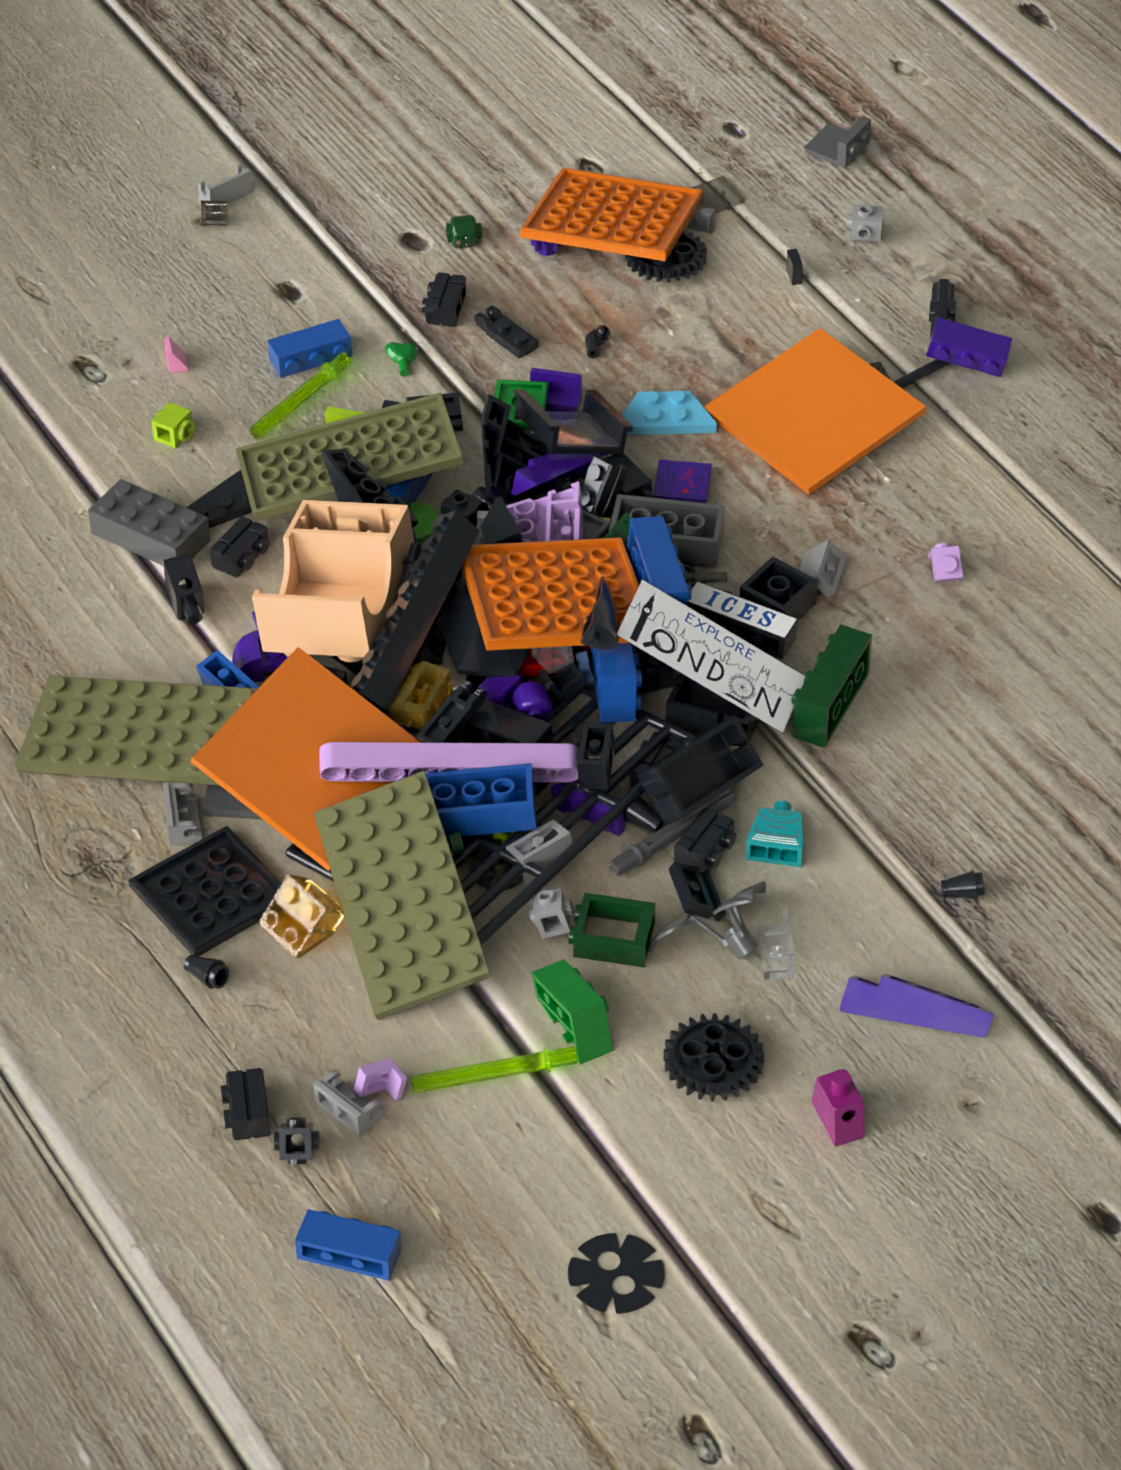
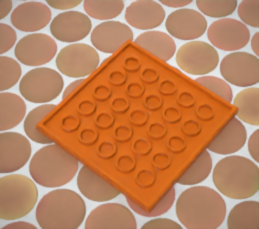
M563 167L521 227L520 238L666 261L701 203L704 190Z
M821 328L704 406L705 410L719 426L808 495L927 413L924 404Z
M622 538L472 545L462 565L487 651L584 645L581 644L582 629L594 607L602 575L608 583L615 602L618 628H620L639 587ZM619 637V643H630Z
M297 647L192 757L191 763L329 871L330 866L314 812L393 782H341L324 780L320 776V747L331 742H421L305 651Z

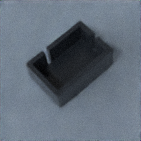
M680 673L676 686L673 687L666 701L665 721L695 735H699L716 723L736 715L748 736L744 741L734 744L739 747L749 744L760 719Z

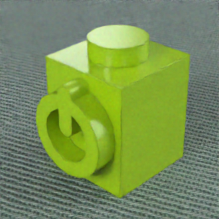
M171 402L158 411L151 420L154 440L175 449L181 442L190 440L196 426V422L192 421L191 410Z

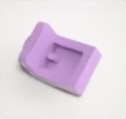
M950 543L935 545L928 554V560L932 562L934 582L962 580L963 572L959 546H951Z
M387 1058L359 1067L354 1091L362 1098L387 1090L396 1101L402 1098L407 1078L403 1070L391 1058Z

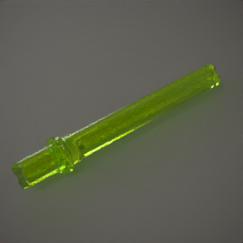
M342 352L331 362L323 363L321 369L255 422L249 429L250 434L255 439H260L330 381H336L339 373L352 362L351 358L347 357L345 352Z
M575 1046L550 1051L547 1048H543L542 1052L413 1075L411 1077L412 1090L414 1093L534 1071L547 1070V1073H549L551 1068L577 1064Z

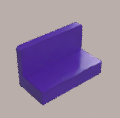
M531 368L530 381L549 383L546 411L578 412L582 400L581 374Z

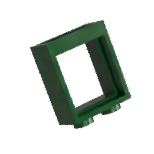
M584 893L582 904H577L575 909L574 921L577 922L576 927L571 926L568 943L573 945V957L645 968L648 948L655 926L656 903ZM589 916L638 923L634 941L585 934Z

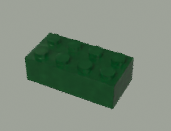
M840 624L835 634H830L826 643V649L824 652L818 653L815 667L812 671H807L802 688H797L793 695L792 705H795V710L791 718V724L794 725V738L823 748L826 747L869 675L872 634Z

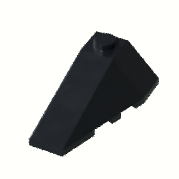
M346 449L322 451L321 455L339 502L407 505L400 497H392L386 491L387 485L382 481L376 482L367 474L368 469ZM409 508L413 528L417 525L418 519Z

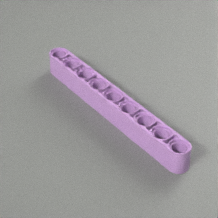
M331 742L323 744L319 749L320 776L327 781L395 782L422 771L432 773L531 763L534 782H572L578 779L577 758L579 750L573 744Z

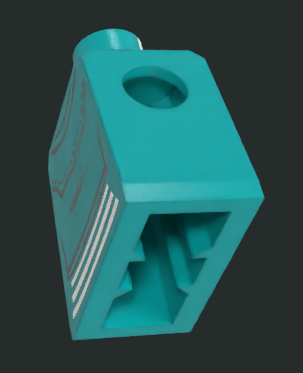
M777 801L774 808L763 807L759 809L747 836L746 860L801 867L803 852L802 814L797 811H791L792 806L787 801Z

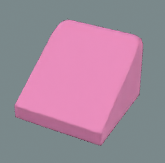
M165 337L164 342L169 372L188 371L189 365L185 352L170 337Z

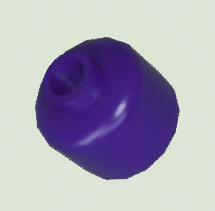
M534 681L524 682L512 695L516 711L539 720H545L552 712V703L548 690L540 683Z

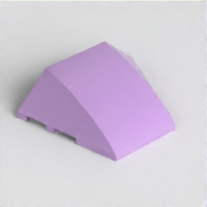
M579 482L571 484L572 488L558 493L555 490L549 491L548 496L534 501L528 498L507 505L521 532L523 542L583 539L584 521Z

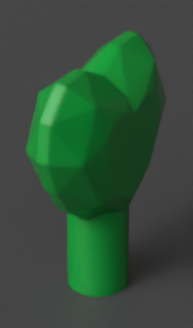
M390 342L385 345L386 354L395 363L399 364L400 375L403 377L410 374L409 363L418 354L417 346L412 343L401 344L396 342Z

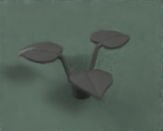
M765 881L741 890L731 899L722 903L713 912L716 915L722 910L725 912L728 910L734 925L724 931L727 937H722L695 915L691 916L688 914L663 927L651 941L648 950L651 953L658 940L681 926L696 923L720 941L723 947L729 945L737 959L743 957L758 947L744 924L740 907L745 903H754L755 894L765 893L767 884Z

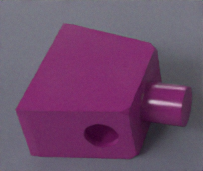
M845 1069L836 1070L816 1078L812 1104L834 1146L864 1138V1103L848 1071ZM844 1113L846 1115V1120L842 1119Z

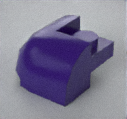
M254 630L244 635L235 644L232 663L256 683L264 681L263 673L274 672L288 657L284 653L263 652L259 630Z

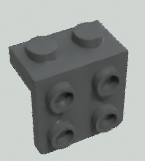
M862 116L849 130L827 124L805 146V152L845 168L870 143L872 137V130H870L871 119Z

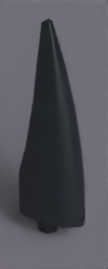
M602 575L594 607L582 629L581 644L590 648L610 650L618 647L619 636L617 635L619 630L618 616L611 590L605 577Z

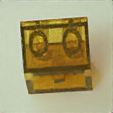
M425 661L411 666L389 711L384 714L396 723L421 730L452 692L450 669Z
M287 874L258 925L295 958H300L333 935L343 919L344 913L342 906L309 878Z

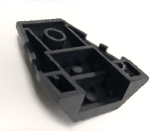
M489 394L486 396L481 416L486 497L495 501L496 498L501 496L506 506L528 498L534 499L553 482L537 486L514 496L511 492L515 473L518 469L526 468L529 459L550 454L549 448L534 433L509 420L511 406ZM560 434L558 436L557 445H575L573 441Z
M465 577L453 583L435 621H438L442 638L446 639L448 652L457 674L489 678L515 677V675H518L527 659V654L533 648L487 651Z

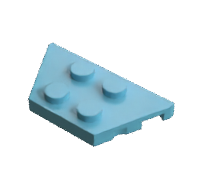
M690 391L637 392L622 414L633 426V431L627 432V435L716 433L715 420Z

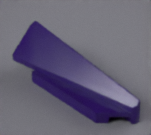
M602 439V440H598V441H595V442L587 443V444H584V445H608V444ZM547 454L529 459L526 468L516 470L511 494L517 496L537 486L554 482L559 476L568 478L586 473L593 456L603 457L607 454Z
M890 974L882 975L879 984L855 975L849 977L840 1005V1011L844 1013L983 1038L988 1035L994 1017L993 1013L979 1009L980 1006Z

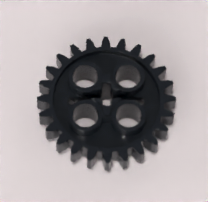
M684 229L666 261L625 255V261H627L628 267H632V272L638 271L639 277L647 275V280L655 277L657 282H660L662 278L666 279L667 282H670L671 278L680 281L682 276L689 279L690 274L697 275V270H703V265H706L707 248L705 247V242H700V237H693V232L685 234Z
M714 1013L712 1019L707 1020L706 1016L701 1014L700 1021L696 1022L690 1017L689 1026L679 1023L678 1032L673 1030L670 1032V1039H666L663 1051L664 1069L669 1071L670 1081L676 1080L677 1089L686 1086V1095L689 1096L696 1091L698 1092L699 1100L705 1094H709L710 1100L713 1102L716 1095H721L723 1100L726 1101L728 1093L731 1092L734 1096L739 1097L740 1088L749 1091L750 1082L755 1084L758 1082V1074H762L764 1064L763 1043L758 1042V1033L751 1034L750 1025L741 1028V1019L731 1023L729 1022V1015H726L723 1020H718L717 1014Z

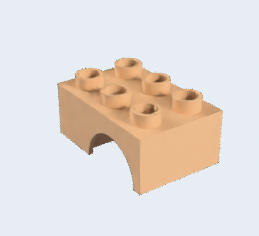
M303 500L283 536L285 562L280 593L265 594L261 593V590H255L252 595L263 652L284 653L289 657L299 647L310 656H338L340 660L345 662L363 660L375 643L374 637L376 633L384 626L387 620L386 614L390 607L393 606L404 569L403 559L408 555L411 543H414L408 505Z

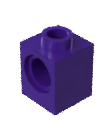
M521 676L487 677L478 688L487 691V700L513 709L512 695L522 684Z

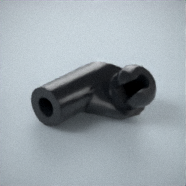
M600 325L597 329L592 330L586 335L585 344L589 358H597L600 354L599 346L608 340L610 329L606 325Z

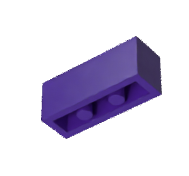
M937 317L926 356L1001 377L1007 362L1012 338Z

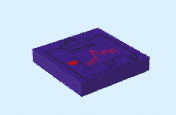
M659 460L654 497L707 504L712 464Z

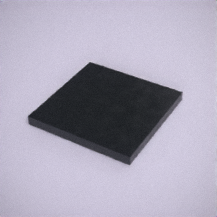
M228 826L221 828L128 880L129 887L188 952L196 956L202 955L294 902L293 894Z

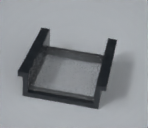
M514 389L513 394L517 397L514 419H522L549 448L550 454L624 453L627 432H632L633 426L596 390H586L582 412L545 411L524 389Z

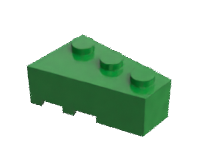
M563 959L531 972L536 998L553 1024L560 1022L566 1033L562 1034V1037L566 1044L573 1042L575 1045L576 1059L580 1065L613 1051L606 1014L609 1013L607 1000L603 995L599 996L595 992L592 984L589 981L586 982L581 977L577 968H572Z

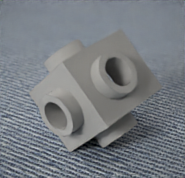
M853 204V213L847 214L846 229H851V240L881 242L883 206Z
M562 888L544 890L533 897V907L529 908V915L533 926H537L541 939L570 932V916H574V908L571 899L565 898Z

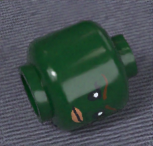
M473 215L453 216L450 219V223H446L447 242L452 243L454 248L475 247L478 243V238H482L481 223H476Z

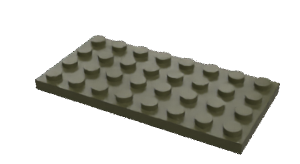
M441 392L235 448L255 521L295 512L303 500L332 501L338 499L321 455L323 450L346 449L368 469L367 474L376 482L382 481L385 485L400 483L464 464Z
M49 675L15 765L18 771L219 785L193 765L191 759L258 688Z
M425 771L314 812L371 1006L377 1020L492 977Z

